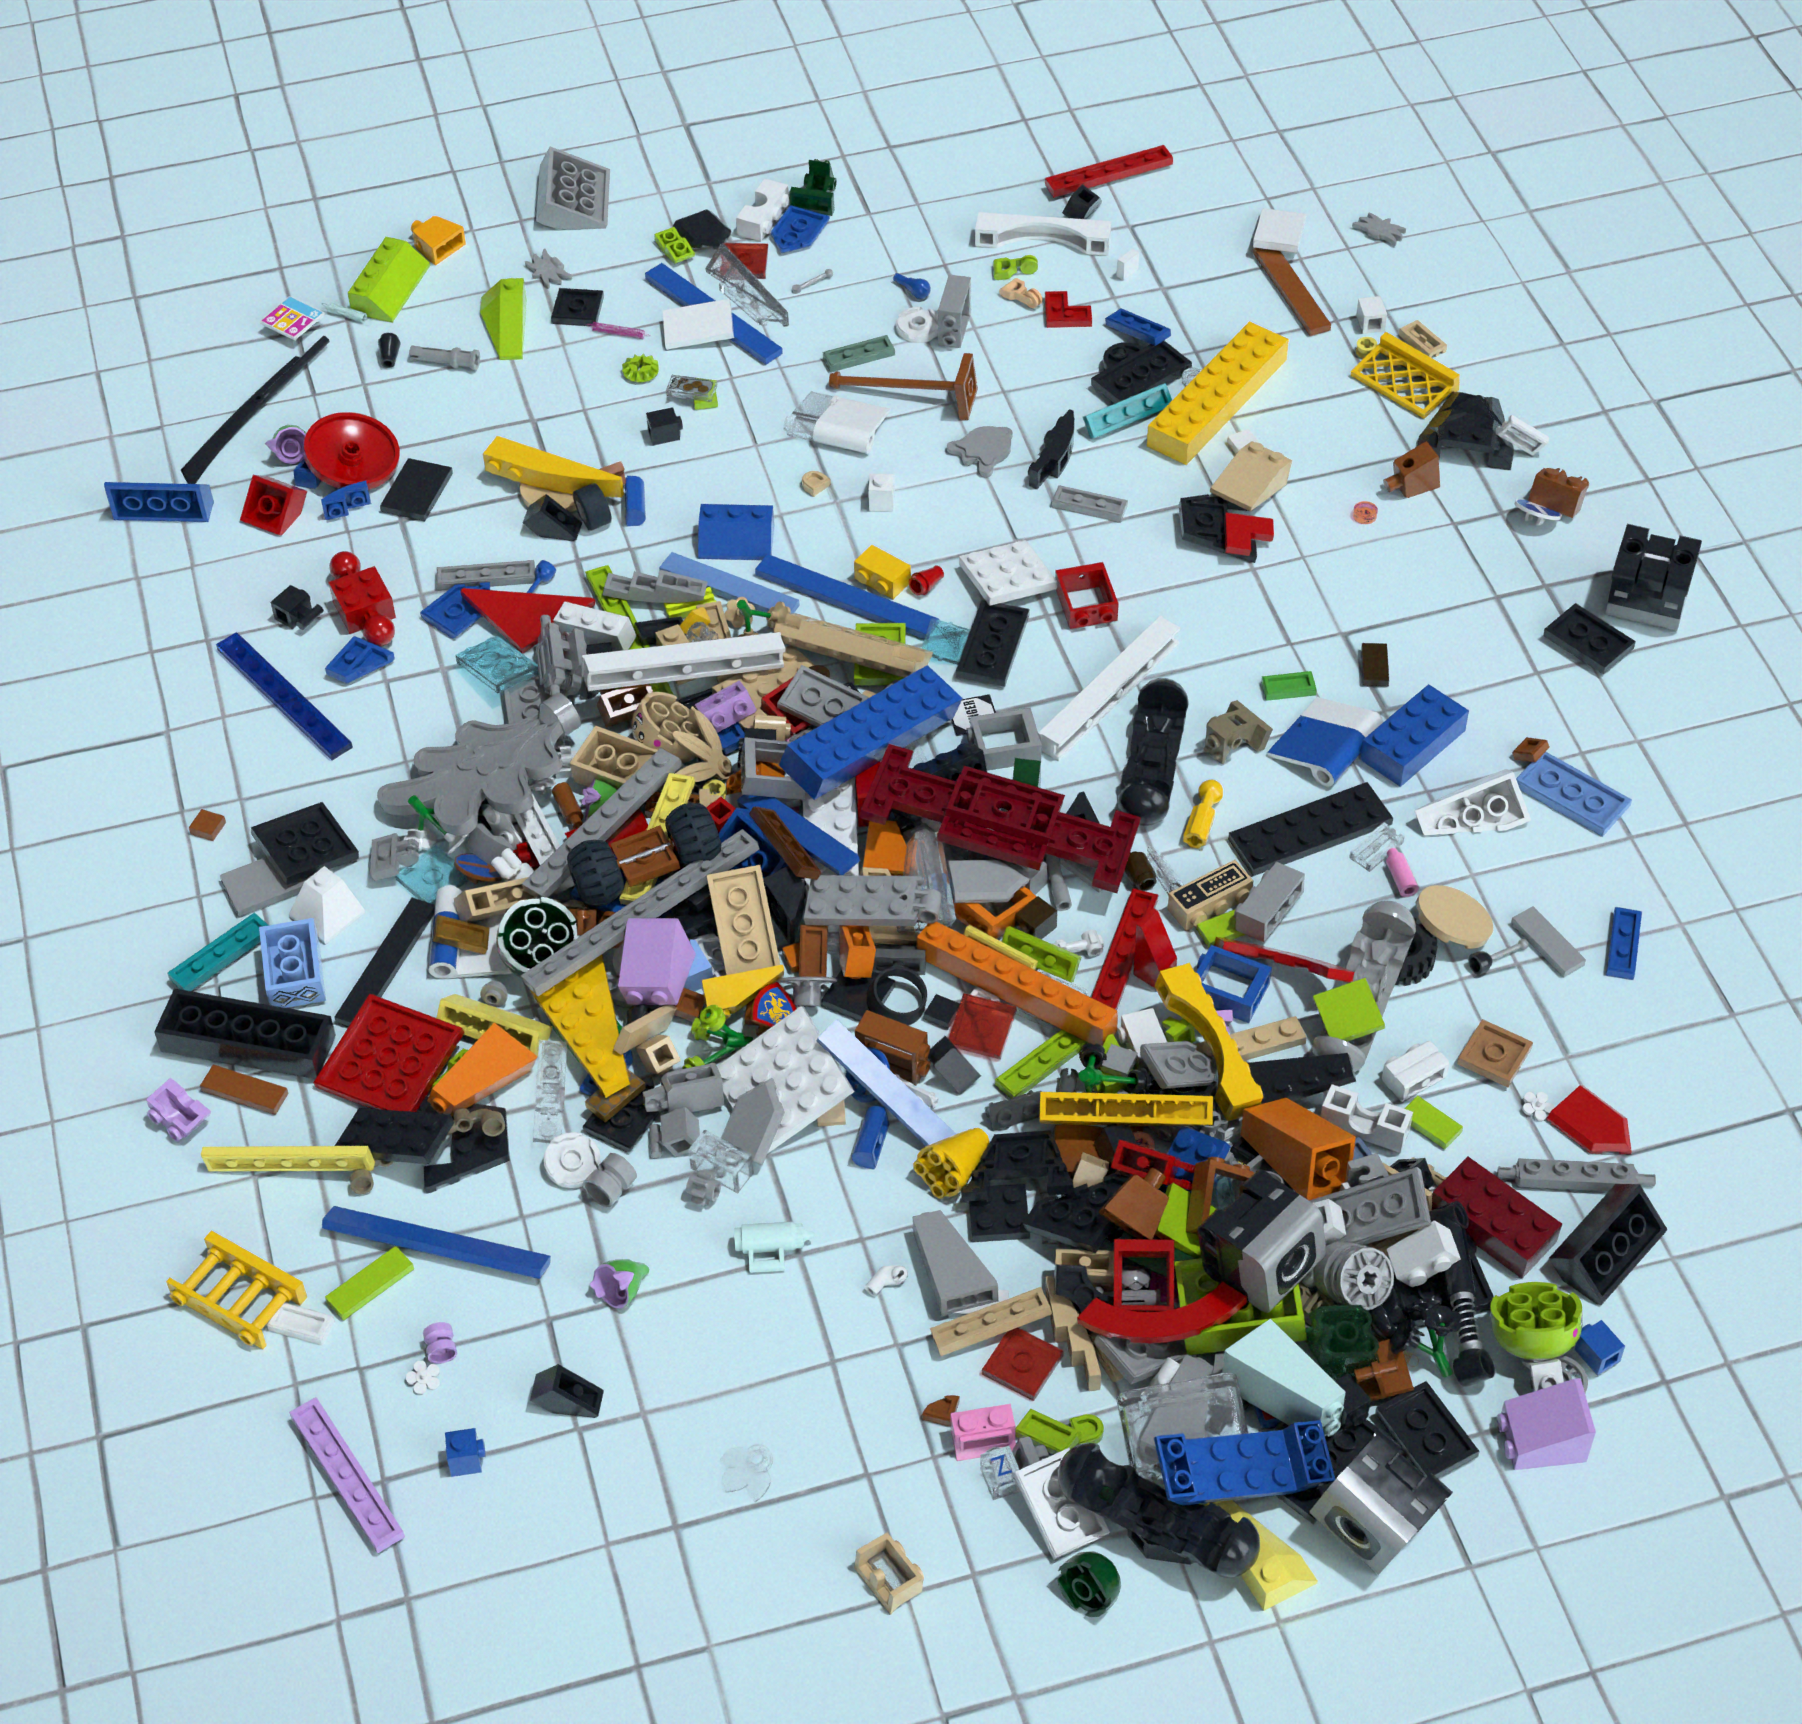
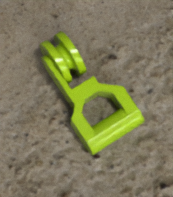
M1025 255L1022 258L1009 259L1007 257L995 259L993 261L994 279H1009L1013 274L1017 273V267H1020L1021 272L1024 274H1034L1038 270V260L1033 255Z

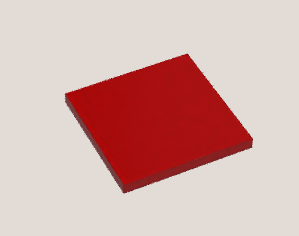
M369 994L313 1084L318 1089L370 1109L416 1112L465 1032L459 1026Z

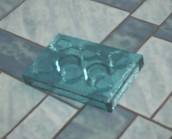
M498 636L488 638L486 641L476 646L468 647L465 651L455 655L457 664L496 693H500L539 674L538 665Z

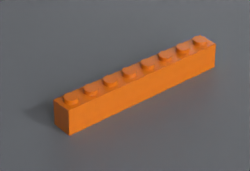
M938 922L928 923L917 936V950H925L926 962L974 986H978L1088 1043L1103 1046L1107 1036L1110 1034L1115 1035L1117 1032V1010Z

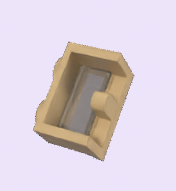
M888 1532L856 1551L854 1569L890 1615L898 1606L922 1592L924 1581L922 1570L917 1564L911 1563L901 1543L897 1540L894 1541Z

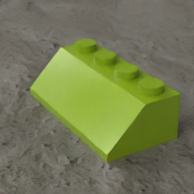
M385 237L348 291L350 308L366 313L369 318L393 323L429 269L430 263L407 241Z

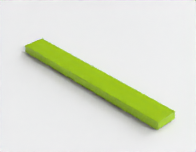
M609 565L585 571L586 578L602 611L629 617L634 628L637 620L627 601L603 595L608 573L613 574ZM636 635L629 650L648 648L650 646H642ZM668 682L650 684L653 692H664L674 695Z

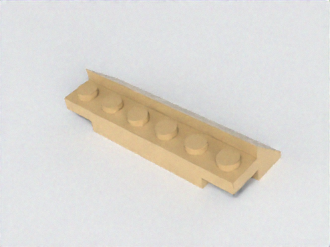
M787 613L785 623H776L774 633H781L784 644L847 662L857 663L861 666L904 678L928 665L933 654L929 650L797 613Z

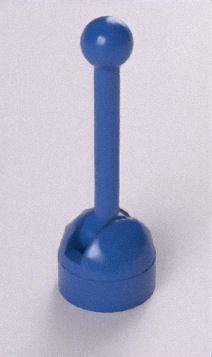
M541 560L534 571L537 579L527 593H533L541 581L547 582L553 578L556 568L550 562Z

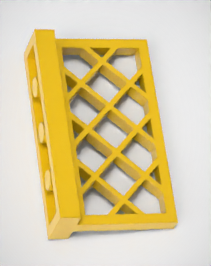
M1385 332L1380 337V343L1351 370L1352 377L1423 419L1449 394L1458 392L1460 387V374L1388 332ZM1382 353L1389 357V360L1375 361V357ZM1402 365L1407 370L1394 372L1393 366ZM1390 366L1391 372L1377 374V367ZM1373 368L1374 374L1364 375L1361 371ZM1411 376H1421L1426 381L1412 383ZM1408 377L1409 383L1395 384V378ZM1392 379V385L1383 386L1378 383V380ZM1438 386L1444 390L1440 393H1431L1430 387ZM1427 388L1428 394L1414 395L1413 389ZM1410 389L1411 396L1401 397L1397 394V391ZM1429 400V404L1424 409L1415 405L1417 401Z

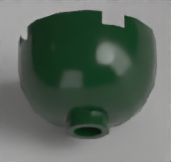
M1095 1551L1079 1552L1059 1567L1058 1571H1061V1577L1057 1579L1058 1586L1064 1598L1074 1609L1077 1610L1081 1607L1088 1611L1085 1614L1086 1616L1099 1617L1117 1601L1121 1589V1579L1116 1566L1106 1556Z

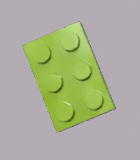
M856 623V630L906 644V623ZM854 663V685H889L895 679L902 680L904 678Z

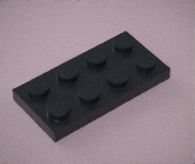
M981 600L956 670V678L1005 687L1030 616V609L1001 603L989 606L985 600Z
M359 1108L335 1146H368L374 1160L429 1164L455 1122L450 1114Z

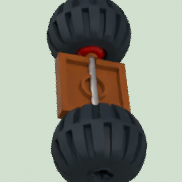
M687 803L672 810L665 820L669 840L661 825L611 843V848L605 841L595 839L583 841L576 845L568 853L567 863L574 885L582 901L587 905L602 906L616 900L624 890L620 870L629 887L680 869L679 863L686 867L693 861H710L721 852L722 845L716 825L708 809L702 804Z

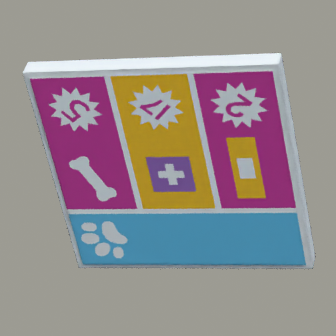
M289 296L260 321V324L296 340L325 314Z

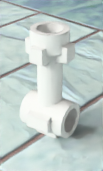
M1096 930L1085 931L1081 935L1082 940L1066 943L1063 939L1056 940V943H1052L1072 953L1086 950L1090 957L1101 954L1104 946L1102 937L1097 934Z

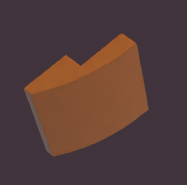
M1069 1124L1054 1126L1053 1137L1070 1178H1073L1082 1152L1101 1159L1094 1142L1103 1127ZM1113 1171L1107 1172L1106 1176L1112 1174Z

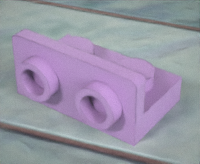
M740 680L695 704L697 710L704 714L712 723L717 733L757 711L748 691Z

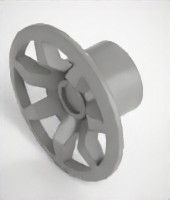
M784 977L777 979V982L793 986V1003L795 1006L816 1007L821 1006V986L823 984L835 983L837 979L830 977Z

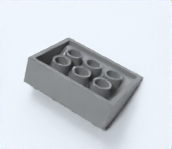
M550 146L539 169L536 222L555 229H606L608 225L610 169Z

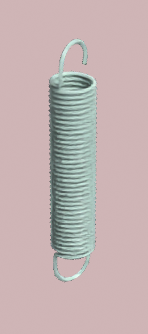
M322 303V305H327V311L362 323L366 320L372 321L367 319L366 313L335 303H330L329 305Z

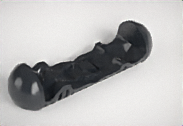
M1168 678L1151 680L1139 692L1138 709L1135 711L1133 721L1131 756L1127 762L1126 773L1122 777V791L1117 800L1119 811L1141 817L1139 825L1143 826L1160 822L1168 813L1170 796L1174 785L1176 759L1180 749L1186 712L1189 705L1188 696L1184 688L1176 681Z
M1096 1443L1078 1444L1071 1448L1060 1461L1058 1484L1067 1500L1085 1507L1184 1558L1188 1556L1189 1561L1193 1563L1198 1562L1199 1566L1221 1577L1240 1576L1255 1564L1260 1552V1537L1256 1527L1248 1518L1242 1517L1237 1523L1228 1512L1213 1503H1209V1505H1180L1167 1500L1165 1489L1142 1478L1134 1467L1130 1465H1117L1109 1461ZM1105 1486L1114 1491L1108 1501L1098 1497Z

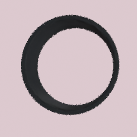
M904 967L887 968L875 978L868 988L867 1003L871 1012L906 1025L915 1023L924 1013L927 1001V988L922 978L910 969ZM888 976H898L909 980L920 991L923 999L922 1004L916 1010L907 1013H900L887 1008L877 995L876 986L878 980Z

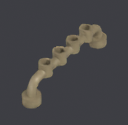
M461 1108L454 1112L455 1123L447 1135L456 1131L467 1132L474 1123L481 1121L483 1132L486 1135L497 1136L504 1131L505 1122L502 1114L497 1111L479 1109L470 1113L469 1110ZM374 1160V1167L379 1165L387 1167L393 1164L394 1161ZM359 1169L350 1175V1185L354 1193L366 1194L373 1189L374 1182L370 1171Z

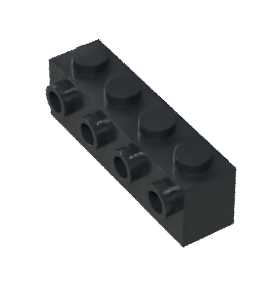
M971 743L960 744L956 749L947 753H940L934 759L925 763H918L912 768L956 782L964 766L987 772L983 750ZM893 808L891 809L892 812L899 815L900 817H904L910 814Z

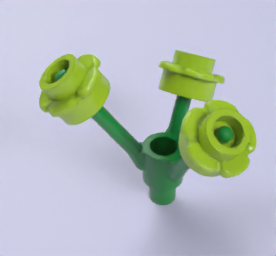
M710 1005L702 1010L700 1018H695L691 1027V1033L694 1034L695 1040L698 1041L699 1039L707 1041L711 1034L721 1037L724 1048L703 1061L699 1056L688 1057L684 1060L682 1069L710 1064L725 1054L733 1052L735 1049L745 1047L753 1041V1037L744 1036L743 1033L730 1029L724 1024L726 1016L722 1008L717 1005Z

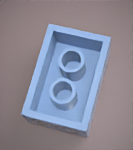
M314 918L259 927L265 989L269 1004L288 1008L326 1001L319 937Z

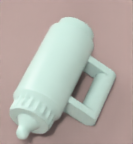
M792 1221L742 1224L740 1228H734L735 1250L743 1251V1254L749 1253L750 1273L785 1271L784 1251H794L796 1248H803L804 1242L815 1236L814 1232H808L803 1229L802 1223H793ZM779 1252L780 1259L754 1261L753 1253Z

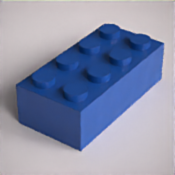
M1428 684L1363 739L1360 760L1401 787L1466 731L1469 710Z

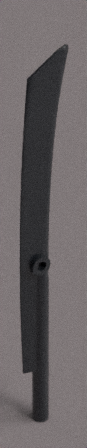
M322 336L301 357L295 356L207 440L181 469L187 484H196L212 460L259 409L263 408L277 392L330 342L326 336Z

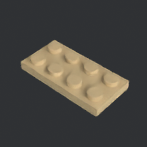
M789 645L785 647L786 650L783 652L784 668L738 673L712 687V695L740 680L748 691L756 709H761L762 697L794 677L801 665L809 668L814 666V664L794 646Z
M760 865L707 875L726 975L780 965Z

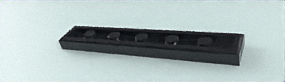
M413 897L410 899L334 1016L336 1023L349 1027L369 994L382 997L434 916V904Z

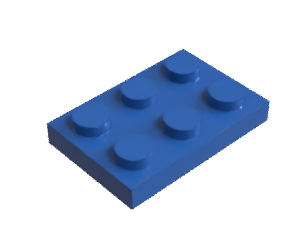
M1181 1126L1167 1154L1181 1158L1180 1161L1195 1165V1163L1207 1160L1208 1157H1219L1225 1160L1231 1146L1225 1141ZM1178 1167L1175 1178L1184 1179L1193 1184L1194 1173L1187 1172ZM1162 1184L1158 1190L1165 1194L1168 1185Z

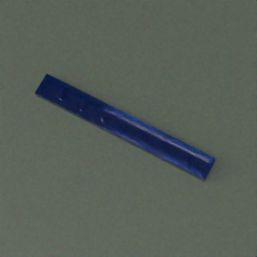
M237 632L216 644L217 650L331 760L336 759L353 748L352 742Z

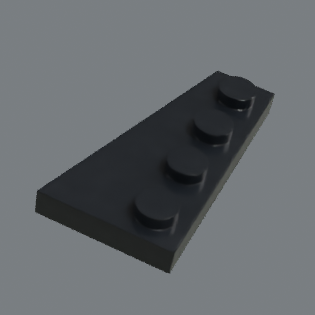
M1348 1053L1248 1062L1251 1076L1263 1092L1261 1104L1283 1098L1296 1101L1328 1091L1331 1084L1340 1087L1356 1082L1352 1061Z

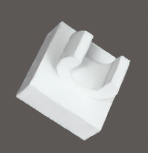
M571 746L560 747L561 752L557 753L561 760L562 768L555 774L556 779L573 777L570 762L578 750L571 751Z

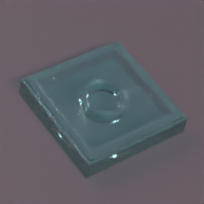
M436 845L422 854L417 864H411V866L400 870L398 875H395L396 881L416 898L434 905L438 889L446 885H453L459 888L468 882V876L457 870L454 866V860Z

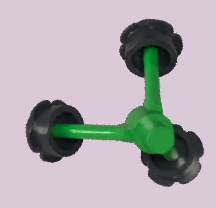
M1087 1043L1082 1047L1079 1059L1083 1066L1086 1067L1079 1072V1079L1086 1088V1091L1082 1093H1097L1092 1091V1087L1101 1084L1102 1081L1126 1083L1128 1090L1136 1094H1145L1150 1089L1152 1080L1145 1068L1131 1070L1127 1077L1103 1075L1098 1068L1102 1066L1104 1060H1107L1104 1047L1100 1044Z

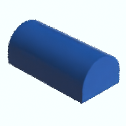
M627 476L625 481V515L627 526H639L646 520L644 481L638 476Z
M871 1106L866 1111L852 1154L853 1162L860 1167L875 1169L890 1125L885 1107Z

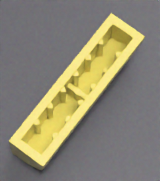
M458 994L440 999L436 1017L463 1028L464 1035L479 1039L493 1023H496L537 1056L547 1044L553 1027Z

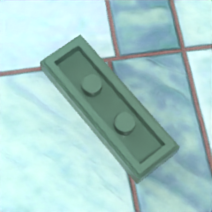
M884 335L822 353L823 360L829 371L835 372L894 356L895 348L889 337Z

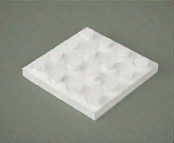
M802 1006L717 1066L722 1077L723 1092L732 1108H734L740 1095L770 1078L774 1079L777 1088L776 1093L785 1113L768 1153L854 1092L837 1061L816 1041L820 1033Z

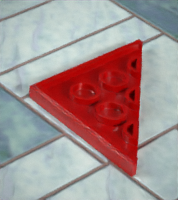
M461 589V596L521 654L538 644V637L541 632V616L549 615L551 623H554L553 620L564 602L589 608L595 606V599L590 597Z

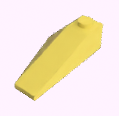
M1233 1500L1210 1502L1223 1508L1237 1523L1242 1517L1248 1518L1259 1533V1556L1255 1564L1240 1576L1263 1611L1317 1584L1318 1580L1302 1556Z

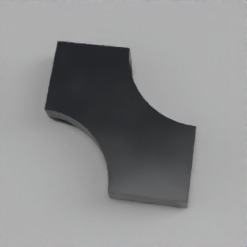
M1055 1265L1054 1295L1070 1300L1077 1307L1080 1314L1095 1298L1114 1306L1113 1296L1102 1294L1093 1287L1089 1281L1086 1266Z

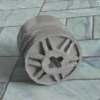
M1336 1241L1326 1246V1256L1314 1267V1281L1317 1290L1332 1302L1359 1310H1372L1381 1305L1389 1296L1394 1283V1271L1390 1260L1383 1252L1348 1241Z

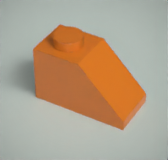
M839 925L840 965L844 977L852 979L871 978L876 948L868 926Z

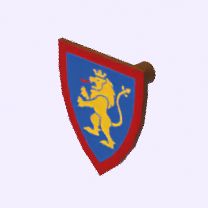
M778 982L764 987L753 1001L751 1021L760 1024L756 1030L758 1037L796 1010L790 996Z

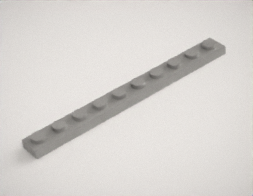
M743 829L721 843V852L710 861H693L522 974L523 982L537 996L541 995L624 940L628 918L659 917L707 885V875L728 871L758 851L757 841Z

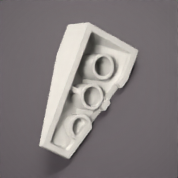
M1508 769L1477 780L1414 810L1423 835L1492 830L1503 831L1531 821L1514 772Z

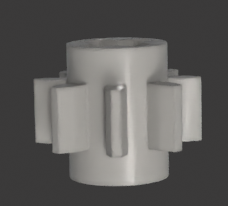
M1213 1111V1125L1192 1126V1128L1224 1141L1225 1131L1228 1129V1121L1221 1120V1112Z
M703 1169V1171L699 1170L698 1174L692 1173L686 1185V1192L693 1195L691 1202L704 1206V1204L708 1205L709 1201L715 1202L721 1191V1181L715 1180L716 1172Z

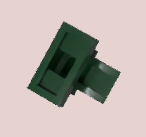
M809 160V174L806 173L804 177V186L806 188L791 186L789 191L791 206L833 216L835 211L834 193H831V191L836 189L837 178H834L829 161Z

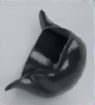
M1393 1286L1389 1296L1381 1305L1368 1310V1319L1373 1331L1384 1340L1391 1339L1393 1334L1396 1333L1398 1325L1402 1321H1407L1393 1296ZM1416 1330L1415 1335L1425 1336V1334Z

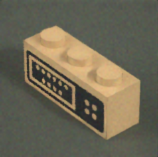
M1233 860L1169 892L1167 910L1187 931L1216 915L1224 914L1228 909L1239 903H1244L1253 887L1254 880L1236 860Z

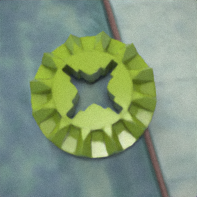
M644 353L641 356L634 354L633 358H626V362L622 364L623 375L633 382L649 381L656 377L659 372L658 360H654L652 355L646 357Z

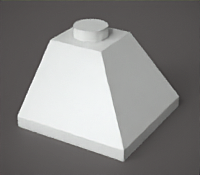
M324 866L304 882L289 913V917L293 921L314 918L319 940L326 945L365 914V910L345 882Z

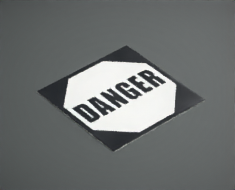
M990 694L962 699L954 718L951 719L956 736L966 734V728H970V717L996 713Z

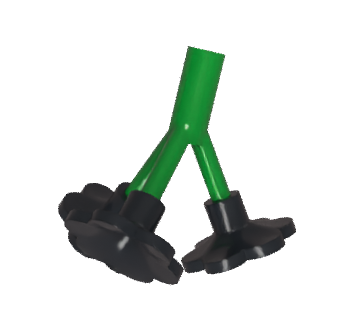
M1438 1296L1420 1299L1406 1305V1311L1420 1312L1422 1321L1425 1322V1326L1428 1329L1433 1348L1431 1349L1422 1344L1420 1339L1414 1336L1416 1332L1414 1328L1415 1322L1412 1319H1408L1406 1322L1402 1321L1398 1325L1396 1333L1393 1334L1390 1341L1392 1345L1391 1352L1394 1354H1398L1400 1351L1404 1352L1408 1346L1412 1349L1418 1348L1433 1357L1442 1377L1452 1375L1453 1371L1443 1352L1444 1336L1449 1332L1460 1330L1461 1314L1457 1311H1451L1447 1306L1431 1309L1433 1306L1442 1303V1299L1438 1298Z

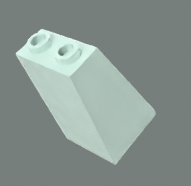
M1271 1319L1225 1350L1221 1384L1226 1389L1289 1426L1296 1422L1321 1420L1324 1436H1332L1338 1431L1341 1426L1340 1421L1346 1392Z

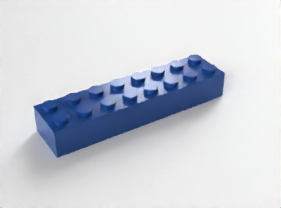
M926 665L787 744L779 766L805 792L816 800L882 761L888 744L904 748L953 719L963 698L935 671Z

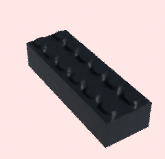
M174 988L154 1031L161 1052L316 1079L322 1070L336 1036L332 1019L329 1015Z

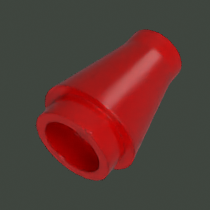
M935 565L932 568L913 573L909 579V587L916 595H926L944 577V572L940 566Z

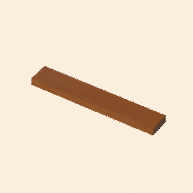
M1253 247L1254 256L1309 336L1331 331V323L1281 251Z

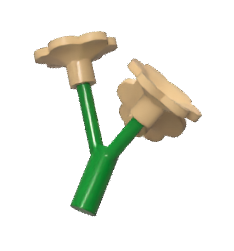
M738 597L736 600L732 599L727 602V610L724 614L726 620L731 621L734 627L740 628L743 624L745 625L744 634L738 636L743 637L759 635L751 628L752 615L765 617L768 620V626L774 630L776 623H785L786 614L791 613V610L785 606L784 602L779 601L768 612L757 611L754 605L748 603L745 597Z

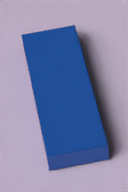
M1122 308L1105 318L1107 326L1154 346L1171 336L1170 328Z
M1615 907L1606 971L1607 976L1634 980L1642 911Z

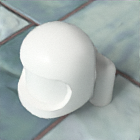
M510 848L505 849L501 853L502 857L498 856L491 862L499 875L504 878V882L526 878L534 872L528 863H522Z

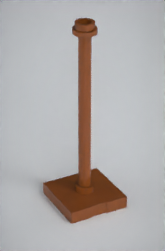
M973 353L963 354L955 381L841 376L840 372L837 371L830 373L829 386L834 387V389H839L840 385L955 391L959 420H969L978 391Z

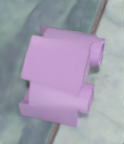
M169 1078L146 1099L150 1108L147 1112L148 1117L157 1125L162 1123L167 1128L168 1134L175 1141H180L188 1136L211 1114V1111L201 1102L190 1098L185 1089L172 1078Z

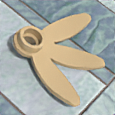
M695 710L694 717L707 744L691 734L674 731L673 738L681 746L705 762L689 765L675 774L693 776L695 782L703 781L710 777L721 780L728 779L732 773V764L723 755L719 736L707 717L699 710Z

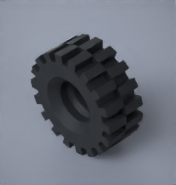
M1414 918L1416 932L1408 950L1412 954L1405 957L1395 983L1398 986L1399 981H1404V986L1411 985V980H1414L1417 984L1421 982L1422 976L1426 979L1434 968L1438 947L1437 938L1433 937L1422 923L1417 924V918Z

